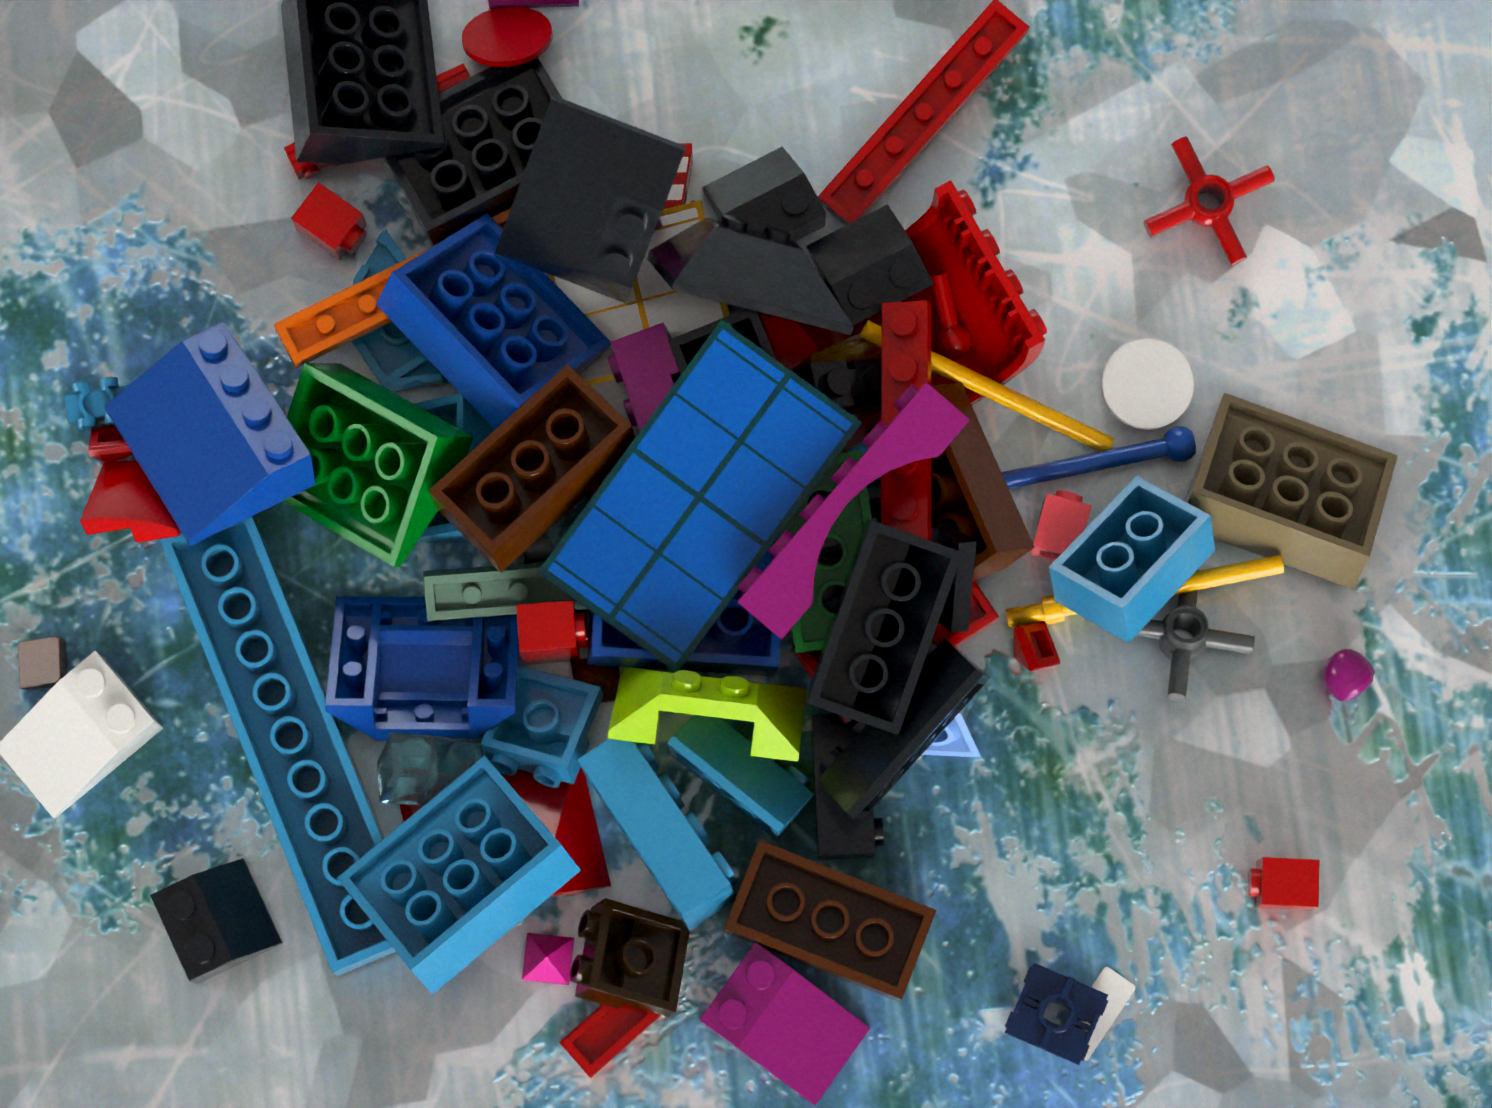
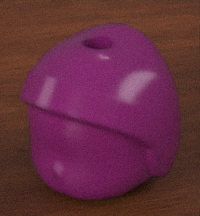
M1342 649L1326 661L1321 679L1325 689L1336 699L1348 702L1358 697L1372 684L1375 671L1371 663L1362 654L1352 649Z

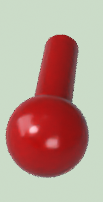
M947 272L931 275L930 277L934 283L931 288L941 327L935 337V346L940 355L950 360H957L969 352L972 344L971 335L964 326L958 323Z

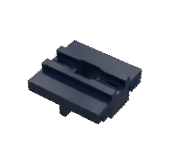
M1034 963L1032 967H1029L1024 979L1025 985L1013 1012H1010L1007 1019L1005 1034L1079 1065L1081 1060L1084 1061L1090 1046L1088 1043L1098 1019L1105 1011L1108 1003V994L1082 984L1069 976L1066 977ZM1027 996V997H1029V998H1031V999H1034V1000L1038 1001L1039 1003H1037V1002H1035V1001H1032V1000H1030V999H1028V998H1025V997ZM1049 1001L1071 1010L1064 1027L1043 1018ZM1023 1003H1025V1004H1027V1005H1030V1006L1036 1008V1010L1033 1009V1008H1031V1007H1028V1006L1024 1005ZM1077 1018L1080 1019V1020H1082V1021H1085V1022L1089 1023L1090 1025L1085 1024V1023H1083V1022L1077 1020ZM1074 1025H1076V1026H1078V1027H1081V1028L1087 1030V1032L1084 1031V1030H1081V1029H1079V1028H1077V1027H1075Z

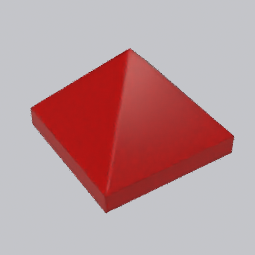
M115 426L91 429L88 447L89 457L109 463L125 461L132 455V452Z
M1046 622L1029 623L1014 628L1013 657L1029 671L1061 664Z

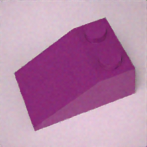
M756 942L700 1018V1022L814 1106L870 1029L802 975Z

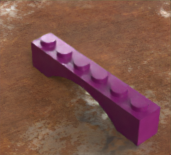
M927 382L920 389L916 388L913 384L906 389L893 405L900 411L888 426L880 420L862 441L868 449L860 459L855 462L848 457L830 478L837 484L830 494L824 499L817 493L799 514L806 520L794 535L786 530L768 550L775 558L763 572L755 566L737 586L743 593L738 599V603L781 640L813 604L814 576L819 553L831 526L845 506L868 484L887 472L914 461L939 457L970 421L967 416Z

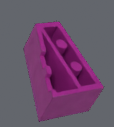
M664 323L611 341L615 355L608 357L609 365L617 384L624 382L629 399L623 400V404L632 427L638 425L639 431H641L681 376L668 340L672 338Z

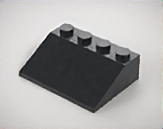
M427 0L282 1L281 12L296 162L342 165L442 148L444 137Z
M538 57L517 66H491L439 93L444 137L442 148L384 157L432 246L440 243L487 213L494 217L512 207L552 95L562 98Z

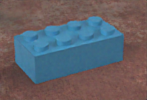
M607 739L577 759L585 777L688 930L691 931L735 901L736 897L732 886L737 884L733 876L735 874L719 851L711 855L706 849L711 843L707 838L708 834L694 813L691 812L687 816L683 815L680 809L685 807V804L669 776L665 773L658 778L654 771L659 769V766L654 760L655 756L646 743Z

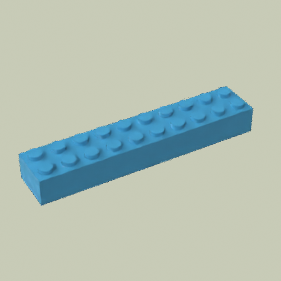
M255 515L192 546L188 544L182 533L176 537L160 539L332 973L340 976L395 953L396 951L337 879L338 876L385 837L338 720L335 716L326 712V690Z

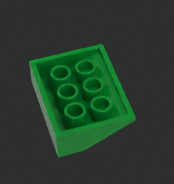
M304 363L287 419L311 454L315 485L282 502L393 567H400L438 512L428 490L467 456L473 436L341 363Z

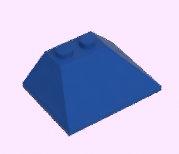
M336 596L325 700L326 712L376 741H472L515 713L519 659L517 614L427 621L425 597Z

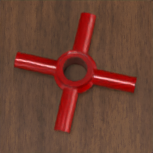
M1187 136L1174 141L1171 146L1191 185L1185 193L1183 203L1143 221L1150 237L1155 236L1191 219L1197 225L1204 227L1212 226L1231 266L1247 259V255L1228 216L1233 209L1235 199L1275 181L1271 168L1266 165L1227 182L1220 176L1206 175ZM1202 193L1214 194L1220 201V207L1217 209L1203 207L1198 200V195Z

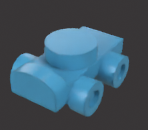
M117 377L100 379L101 390L91 391V384L88 381L73 383V394L64 395L68 423H77L78 430L95 429L96 420H105L106 426H115L105 410V405L127 388L128 385L119 387Z

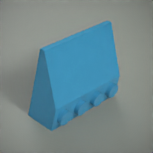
M484 755L338 876L337 879L408 968L433 995L581 870L560 842Z

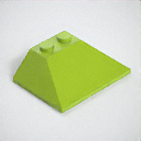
M622 667L608 729V739L655 744L662 711L754 722L751 756L798 762L805 709L804 698L807 688L751 682L738 676H727L724 678L701 676L696 672L688 670L668 672Z

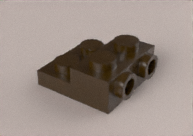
M604 898L592 906L591 910H586L579 922L578 936L584 938L585 943L583 954H578L575 957L570 970V981L577 983L575 997L617 1009L628 1005L670 1017L676 1013L690 931L681 920Z

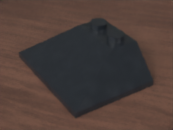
M552 95L495 254L625 303L660 219L686 146Z
M722 215L720 221L705 218L649 250L647 260L673 290L848 335L852 334L853 324L803 249L791 240L792 233L766 226L764 232L748 229L749 222L743 219Z

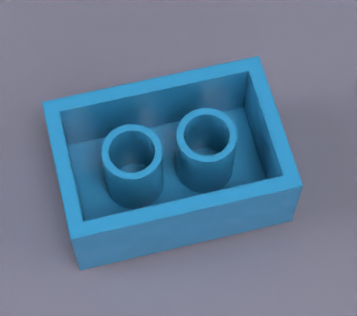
M1136 475L1049 566L1055 601L1129 643L1215 551L1211 515Z

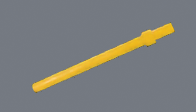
M868 320L862 329L860 337L882 347V326ZM931 351L932 372L955 383H962L963 387L1099 452L1111 449L1114 438Z
M1281 555L1196 571L1174 595L1284 573ZM1054 595L1041 597L1042 602L1005 609L1009 627L1046 620V625L1065 621V616L1077 613L1057 603Z

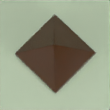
M588 658L570 661L573 680L601 687L604 695L601 703L615 701L620 680L619 667L587 665Z

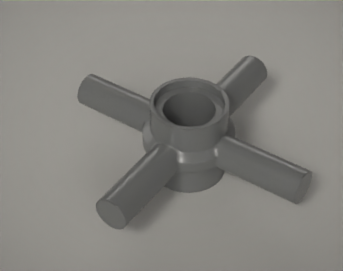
M1198 590L1179 594L1176 608L1167 614L1162 621L1151 619L1136 635L1159 639L1161 651L1171 660L1167 697L1173 701H1184L1186 699L1190 661L1199 655L1205 647L1252 654L1254 649L1255 636L1208 628V620L1205 614L1196 608ZM1174 630H1187L1192 634L1193 638H1181Z

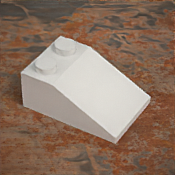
M94 651L61 678L0 741V755L55 819L160 732L163 727L108 661L97 651Z

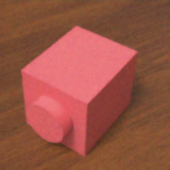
M1057 490L1055 495L1047 493L1032 541L1035 548L1030 550L1029 554L1055 561L1086 528L1092 505L1082 503L1083 497L1072 492Z

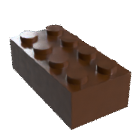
M567 364L428 491L437 510L501 573L611 472L635 439L632 425Z
M759 840L725 924L724 932L753 944L756 942L765 949L900 1002L937 910Z

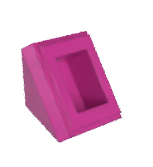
M527 933L522 980L569 985L574 938Z

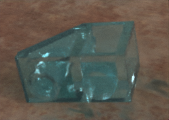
M390 733L377 762L379 802L424 806L483 757V749L480 745L482 740Z

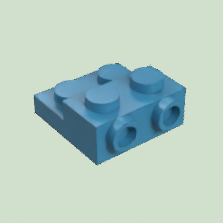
M518 665L515 713L485 732L480 745L486 758L499 773L514 776L519 769L533 773V778L537 782L548 787L557 788L561 781L574 784L580 770L577 759L587 753L590 746L587 734L604 696L601 687Z

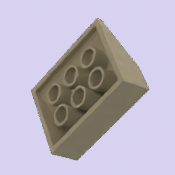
M1224 393L1185 502L1211 515L1214 539L1263 557L1281 555L1283 564L1353 589L1370 557L1398 455Z

